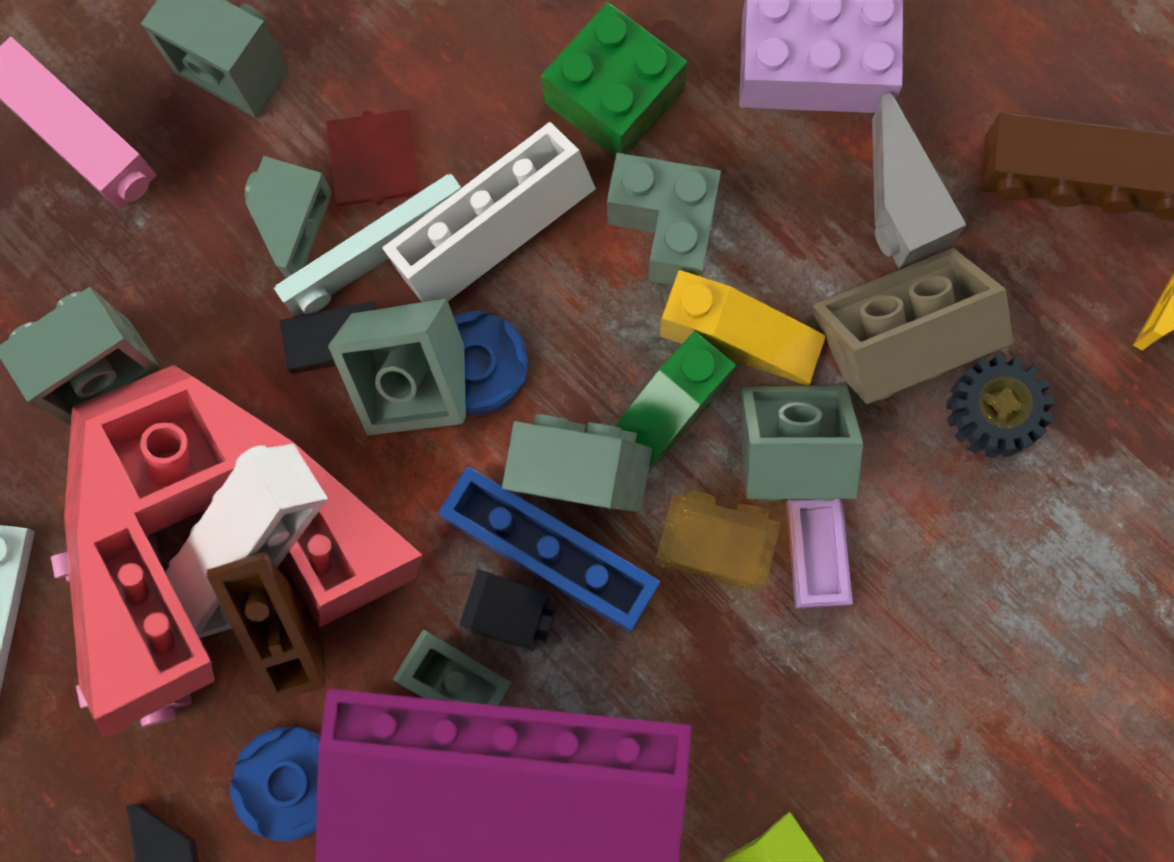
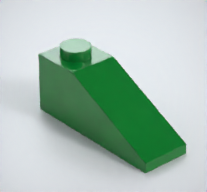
M696 331L686 339L658 370L614 426L622 428L624 431L637 433L636 443L652 448L648 473L732 380L736 365Z

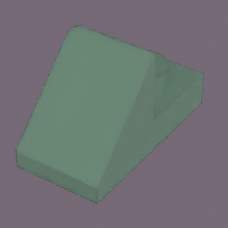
M424 629L393 678L398 684L425 699L494 706L499 705L512 683Z

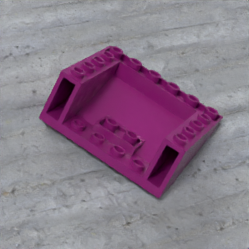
M327 689L318 759L315 862H679L691 725Z

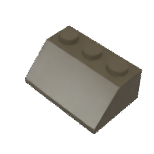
M954 248L811 305L816 321L822 333L826 335L825 340L844 380L866 404L889 398L902 389L924 380L935 379L946 371L973 360L986 358L993 352L1014 344L1006 289Z

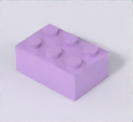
M745 0L742 13L739 108L875 113L881 96L891 92L895 100L897 99L902 88L903 0Z

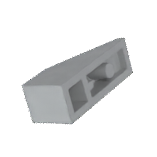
M890 92L881 96L872 118L875 237L881 251L887 257L892 256L900 269L954 244L967 224Z

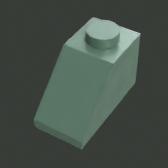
M263 156L258 171L252 172L247 180L245 203L275 265L284 277L288 278L305 267L333 192L322 173Z

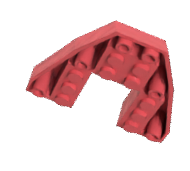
M175 365L72 406L64 523L79 688L103 737L215 681L211 660L146 536L208 509L213 501V495L222 488L235 468L236 460L245 451L261 445L270 448L294 444L328 498L282 560L319 628L417 579L422 554L294 442Z

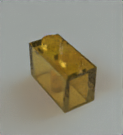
M685 490L684 497L673 494L655 565L761 592L766 586L781 522L768 519L770 512L760 507L738 504L737 510L717 506L715 505L717 498L703 492Z

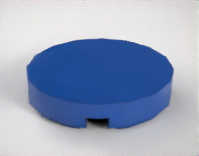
M470 311L454 315L453 317L464 343L466 415L482 416L498 412L513 402L526 384L529 361L524 340L510 322L503 318L500 319L489 315L488 312Z
M277 727L256 736L240 752L235 763L233 780L230 783V797L237 817L252 833L272 840L295 841L316 832L318 759L321 735L305 728Z

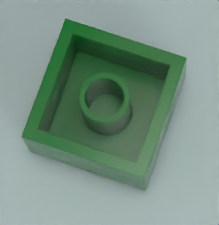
M607 1L541 74L544 103L616 158L617 153L629 154L685 90L688 61Z

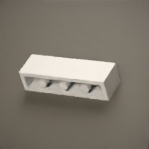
M549 122L382 247V249L421 302L446 298L449 301L596 188L579 149Z
M294 444L270 448L263 445L256 446L240 455L236 460V466L222 488L213 495V501L200 521L192 527L191 535L179 553L169 562V568L165 574L199 638L232 629L206 577L207 569L262 552H266L276 567H278L328 499Z

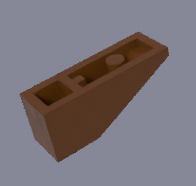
M266 552L207 569L206 577L270 703L272 704L325 687L323 642L305 603Z

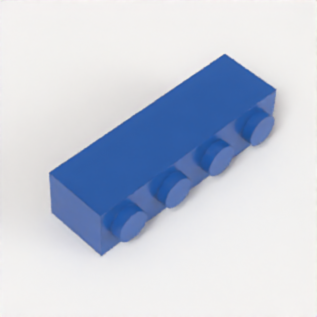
M467 466L438 512L439 516L448 525L630 635L659 588L660 581L509 490L502 489V486Z

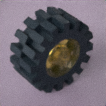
M996 355L990 361L986 357L978 361L973 367H970L953 385L950 391L953 394L947 400L946 409H952V414L947 420L949 427L957 426L959 432L954 436L959 442L967 439L971 443L968 450L975 454L980 450L986 451L985 457L995 458L1000 454H1003V458L1010 457L1032 445L1047 432L1044 428L1052 423L1054 414L1049 413L1048 410L1055 405L1054 395L1046 396L1045 391L1051 385L1047 378L1040 382L1035 378L1040 369L1034 364L1026 370L1021 367L1024 359L1016 356L1009 362L1006 361V355ZM987 404L993 405L994 409L997 411V417H995V413L992 411L991 407L987 406Z

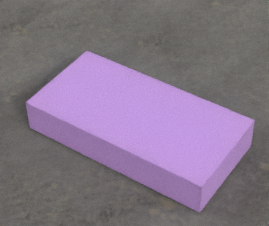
M787 499L786 513L795 609L852 605L842 499H835L833 501Z

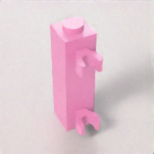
M10 37L0 46V100L119 211L129 202L139 199L148 189L149 183L157 176L142 156L15 39Z

